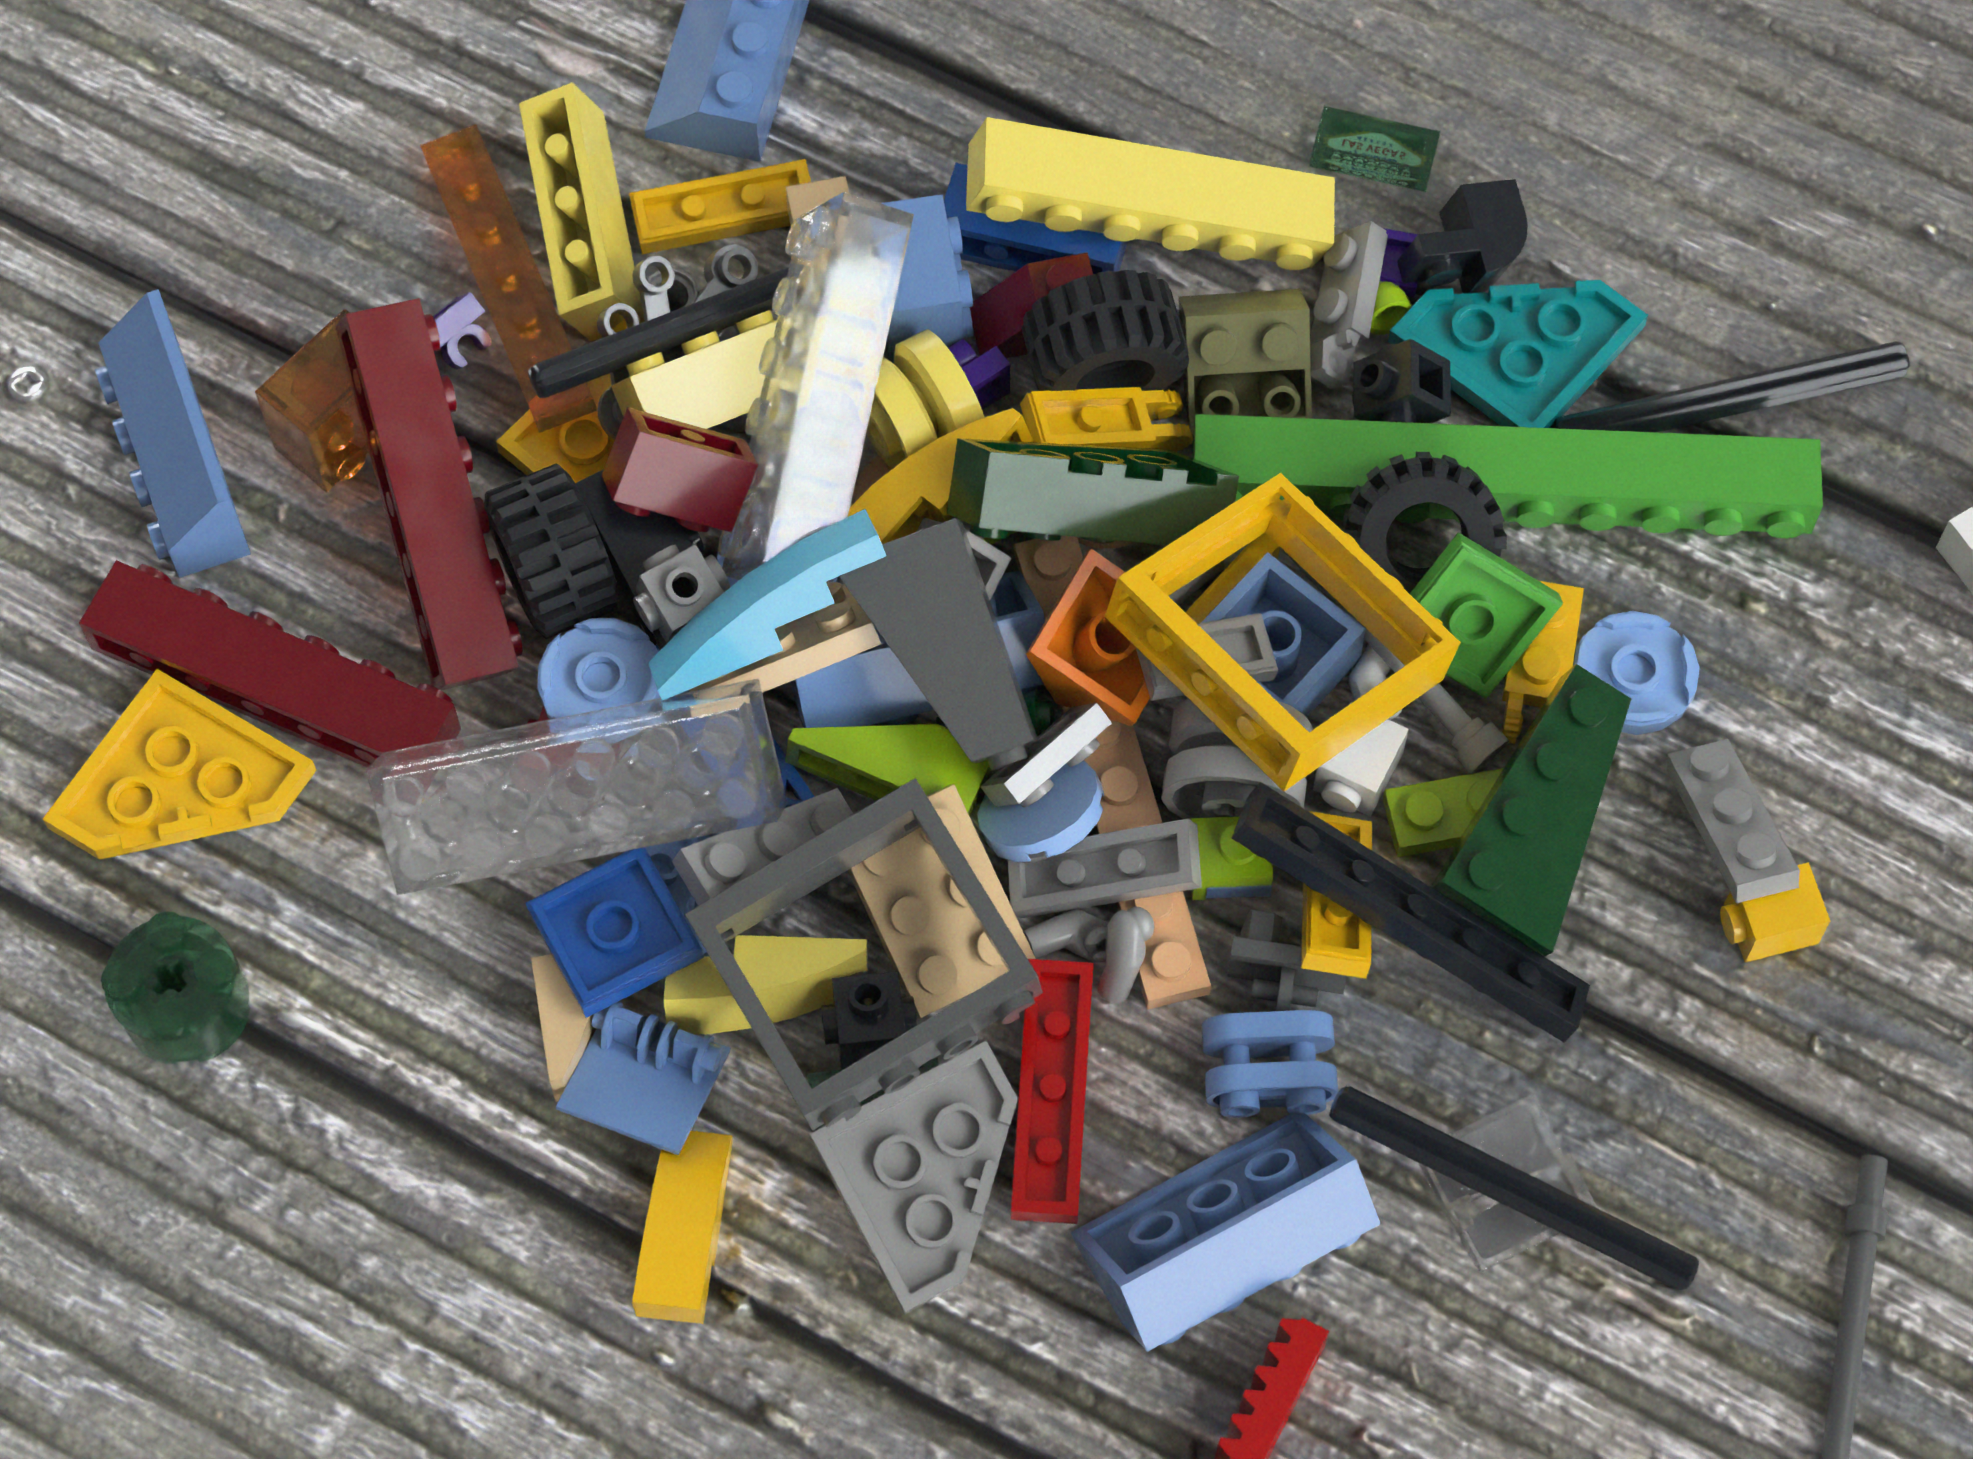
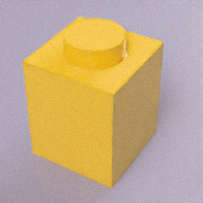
M1809 862L1797 865L1800 869L1799 888L1736 903L1731 892H1729L1724 906L1720 909L1721 923L1729 943H1738L1745 963L1819 944L1831 921Z

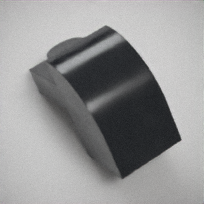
M1516 179L1460 185L1439 212L1444 232L1418 234L1399 258L1397 264L1403 283L1426 281L1429 286H1442L1459 279L1462 293H1480L1489 290V287L1497 282L1520 254L1527 237V217Z

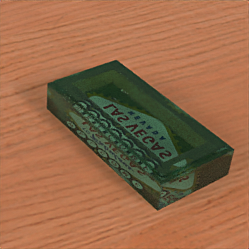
M1324 106L1309 167L1426 192L1441 131Z

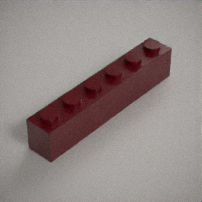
M420 298L345 314L335 327L431 684L442 691L506 675L519 667L516 657L522 655V641L517 624L513 619L506 620L500 599V596L506 593L504 573L497 558H489L483 536L488 534L490 530L489 518L484 508L485 504L481 497L473 498L467 474L473 471L470 447L464 436H456L451 413L455 412L457 408L455 391L449 376H440L434 352L440 350V338L436 322L431 314L424 315Z
M116 560L79 622L92 650L150 675L156 669H159L213 702L427 793L461 731L454 703L440 689L425 683L418 684L416 688L397 680L393 672L380 663L363 659L359 664L340 655L333 645L319 637L307 635L304 640L284 632L283 627L278 622L262 613L252 611L247 616L228 608L227 603L223 599L206 589L195 588L193 592L174 585L172 580L163 572L149 565L140 564L136 569Z

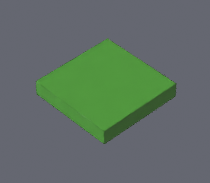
M1459 532L1410 593L1434 618L1442 621V625L1461 642L1446 676L1487 699L1563 604L1558 592Z

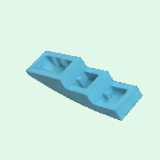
M866 509L800 540L746 574L697 613L648 662L662 701L783 651L774 628L834 604L835 602L826 581L886 557L878 533Z

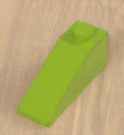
M939 724L793 728L788 738L785 757L786 763L875 801L915 778L926 796L954 784L969 817L982 791L980 786L986 782L991 771L988 760L979 764L971 762L948 728Z

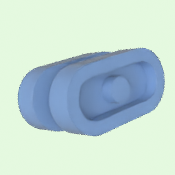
M1316 1010L1229 1013L1208 1018L1201 1024L1203 1052L1211 1057L1222 1058L1224 1061L1223 1066L1215 1067L1205 1073L1206 1102L1213 1107L1220 1108L1221 1115L1231 1118L1249 1117L1258 1114L1260 1108L1286 1107L1287 1112L1296 1115L1304 1113L1307 1115L1316 1114L1326 1109V1102L1334 1100L1337 1095L1338 1079L1336 1066L1328 1062L1316 1061V1054L1325 1052L1335 1045L1333 1017L1330 1014ZM1286 1056L1290 1058V1061L1250 1063V1058Z

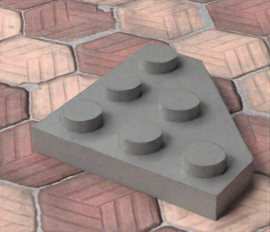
M986 1040L919 1075L904 1088L890 1094L885 1093L861 1106L862 1108L859 1113L847 1122L845 1118H842L827 1128L823 1126L809 1134L815 1150L904 1315L962 1284L972 1257L976 1238L1018 1101V1097Z

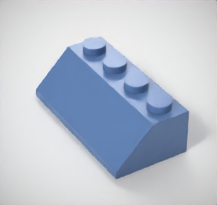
M686 0L645 128V138L761 162L809 0Z
M159 289L148 292L98 342L106 366L96 368L95 372L106 403L109 404L116 401L119 403L123 417L112 420L124 456L134 452L136 454L140 469L131 471L129 474L141 507L153 505L158 521L147 524V528L159 560L171 557L177 574L181 578L251 555L161 294Z
M1020 570L1005 573L990 603L1021 692L1024 694L1035 689L1039 690L1041 685L1044 684L1026 656V652L1043 626L1045 617L1043 609ZM877 629L876 632L881 645L790 681L799 717L804 728L868 726L877 723L883 725H903L916 719L919 713L934 709Z
M1304 1113L1287 1115L1072 1231L1071 1235L1119 1320L1148 1352L1159 1345L1170 1344L1178 1340L1185 1334L1186 1330L1217 1313H1224L1235 1309L1245 1298L1270 1284L1295 1276L1301 1271L1303 1266L1323 1255L1352 1245L1359 1239L1360 1235L1381 1223L1357 1160Z

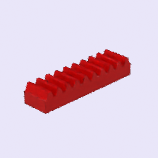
M1028 959L1039 977L1043 993L1033 998L1036 1003L1025 1009L1011 1220L1078 1224L1094 963Z
M1303 1317L1300 1320L1281 1319L1275 1341L1269 1342L1263 1366L1258 1365L1254 1372L1251 1384L1252 1390L1245 1389L1239 1408L1240 1414L1233 1413L1227 1431L1228 1438L1221 1437L1218 1442L1215 1459H1269L1324 1350L1329 1330Z

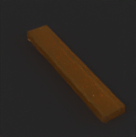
M474 124L420 145L539 433L597 411L587 383L545 399L539 398L530 383L528 370L534 364L568 352L572 348L477 125Z

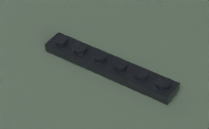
M1259 782L1248 795L1231 839L1560 1041L1565 1042L1579 1028L1590 987L1588 983L1262 782Z

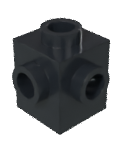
M1408 339L1399 344L1386 345L1379 352L1353 362L1354 391L1352 402L1354 418L1360 421L1434 423L1451 416L1450 360L1418 342Z
M863 971L847 977L832 978L834 1004L821 1005L825 1045L838 1044L841 1071L917 1026L914 997H901L898 971L886 973Z

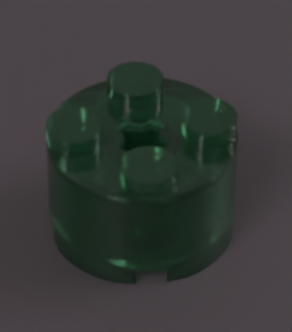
M168 911L154 915L148 922L133 929L119 942L102 972L101 984L112 1014L132 1043L143 1054L163 1064L178 1065L176 1062H187L196 1059L199 1062L213 1059L226 1051L238 1039L247 1024L250 1006L248 1005L249 985L246 974L224 937L215 928L201 920L180 916L175 912ZM177 988L183 989V990H182L181 992H179V993H178L177 991H175Z

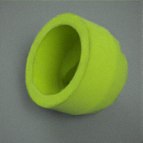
M1379 281L1370 328L1371 333L1376 335L1389 334L1390 329L1412 307L1405 292L1398 285L1388 281Z

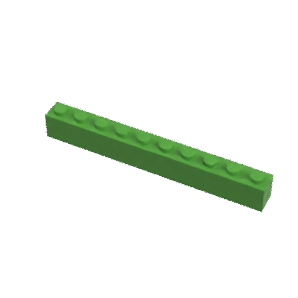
M1196 414L1192 458L1239 476L1235 502L1277 474L1282 473L1306 497L1309 496L1324 514H1330L1339 520L1344 519L1345 509H1350L1352 504L1350 496L1356 486L1363 487L1368 481L1367 473L1376 466L1380 470L1391 465L1390 458L1401 454L1404 459L1416 458V452H1430L1432 457L1440 459L1444 454L1455 458L1458 464L1464 468L1469 466L1489 488L1501 510L1504 521L1517 522L1527 528H1543L1555 523L1580 524L1581 527L1592 531L1608 530L1614 526L1642 527L1644 530L1652 533H1668L1676 529H1702L1716 536H1728L1740 531L1767 532L1776 538H1794L1802 534H1812L1823 507L1820 439ZM1431 502L1412 505L1399 513L1395 520L1403 523H1418L1427 518L1455 519V521L1460 523L1450 508Z

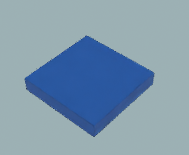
M643 843L525 903L531 918L585 1018L704 958L702 948Z

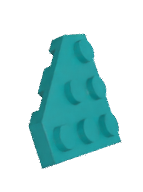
M1601 280L1575 281L1574 287L1540 289L1539 283L1490 286L1488 292L1454 294L1453 288L1430 289L1390 329L1388 342L1390 344H1399L1412 339L1450 360L1451 389L1498 425L1552 428L1555 425V420L1569 410L1646 325L1648 314Z

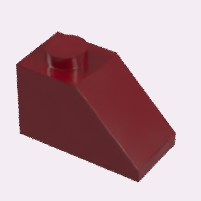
M1088 253L1028 263L974 300L973 307H970L978 356H981L997 346L1005 358L1027 355L1028 352L1021 328L1024 325L1022 319L1025 313L1033 309L1032 305L1039 298L1048 295L1049 291L1084 276L1093 275Z

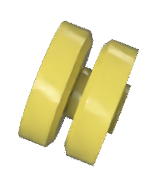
M929 329L923 330L896 344L894 364L879 354L847 370L846 382L858 418L877 454L880 455L890 469H893L901 461L936 439L984 418L979 401L964 371L948 347Z

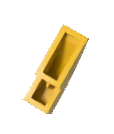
M1011 408L976 420L936 439L901 461L871 485L842 515L845 519L866 509L882 544L917 532L924 517L942 523L951 520L952 516L947 514L957 438L1033 442L1022 414Z
M690 1131L679 1155L661 1149L645 1223L632 1299L636 1317L698 1324L704 1323L711 1268L715 1266L733 1142L732 1135Z

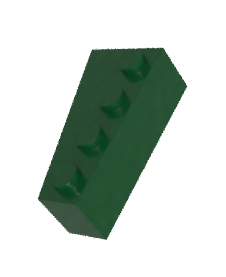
M957 438L947 514L969 523V532L987 538L1004 539L1007 538L1008 531L1023 532L1025 536L1049 541L1061 540L1063 535L1102 543H1112L1114 540L1169 545L1234 503L1239 476L1169 449Z
M1575 664L1562 675L1430 887L1542 956L1546 957L1553 953L1631 698L1578 664Z

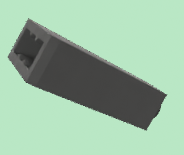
M954 518L884 543L882 546L886 557L839 576L971 762L979 764L988 760L991 771L1028 759L1025 747L1039 741L961 521Z

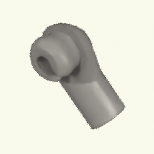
M1136 906L1127 911L1119 910L1107 924L1106 965L1097 990L1099 995L1108 1002L1121 1003L1127 999L1145 957V941L1150 939L1154 933V921L1150 913L1144 908Z
M1071 910L1023 930L1036 959L1064 948L1090 961L1106 962L1108 922L1083 910Z

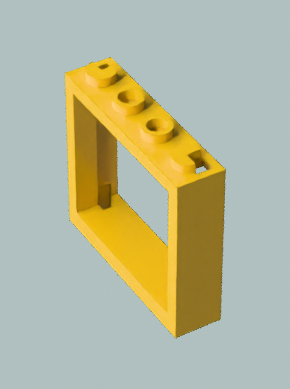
M1282 473L1277 474L1119 576L1105 613V617L1283 792L1443 681L1461 643L1442 625V621L1434 618L1404 589L1395 577L1382 569L1359 547L1352 536L1343 532L1314 504L1309 496L1306 497ZM1264 533L1275 541L1405 665L1311 732H1308L1169 597V595Z

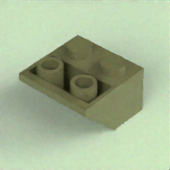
M1301 289L1178 296L1179 320L1189 352L1188 367L1183 369V384L1187 422L1192 435H1194L1196 414L1312 419L1309 307Z

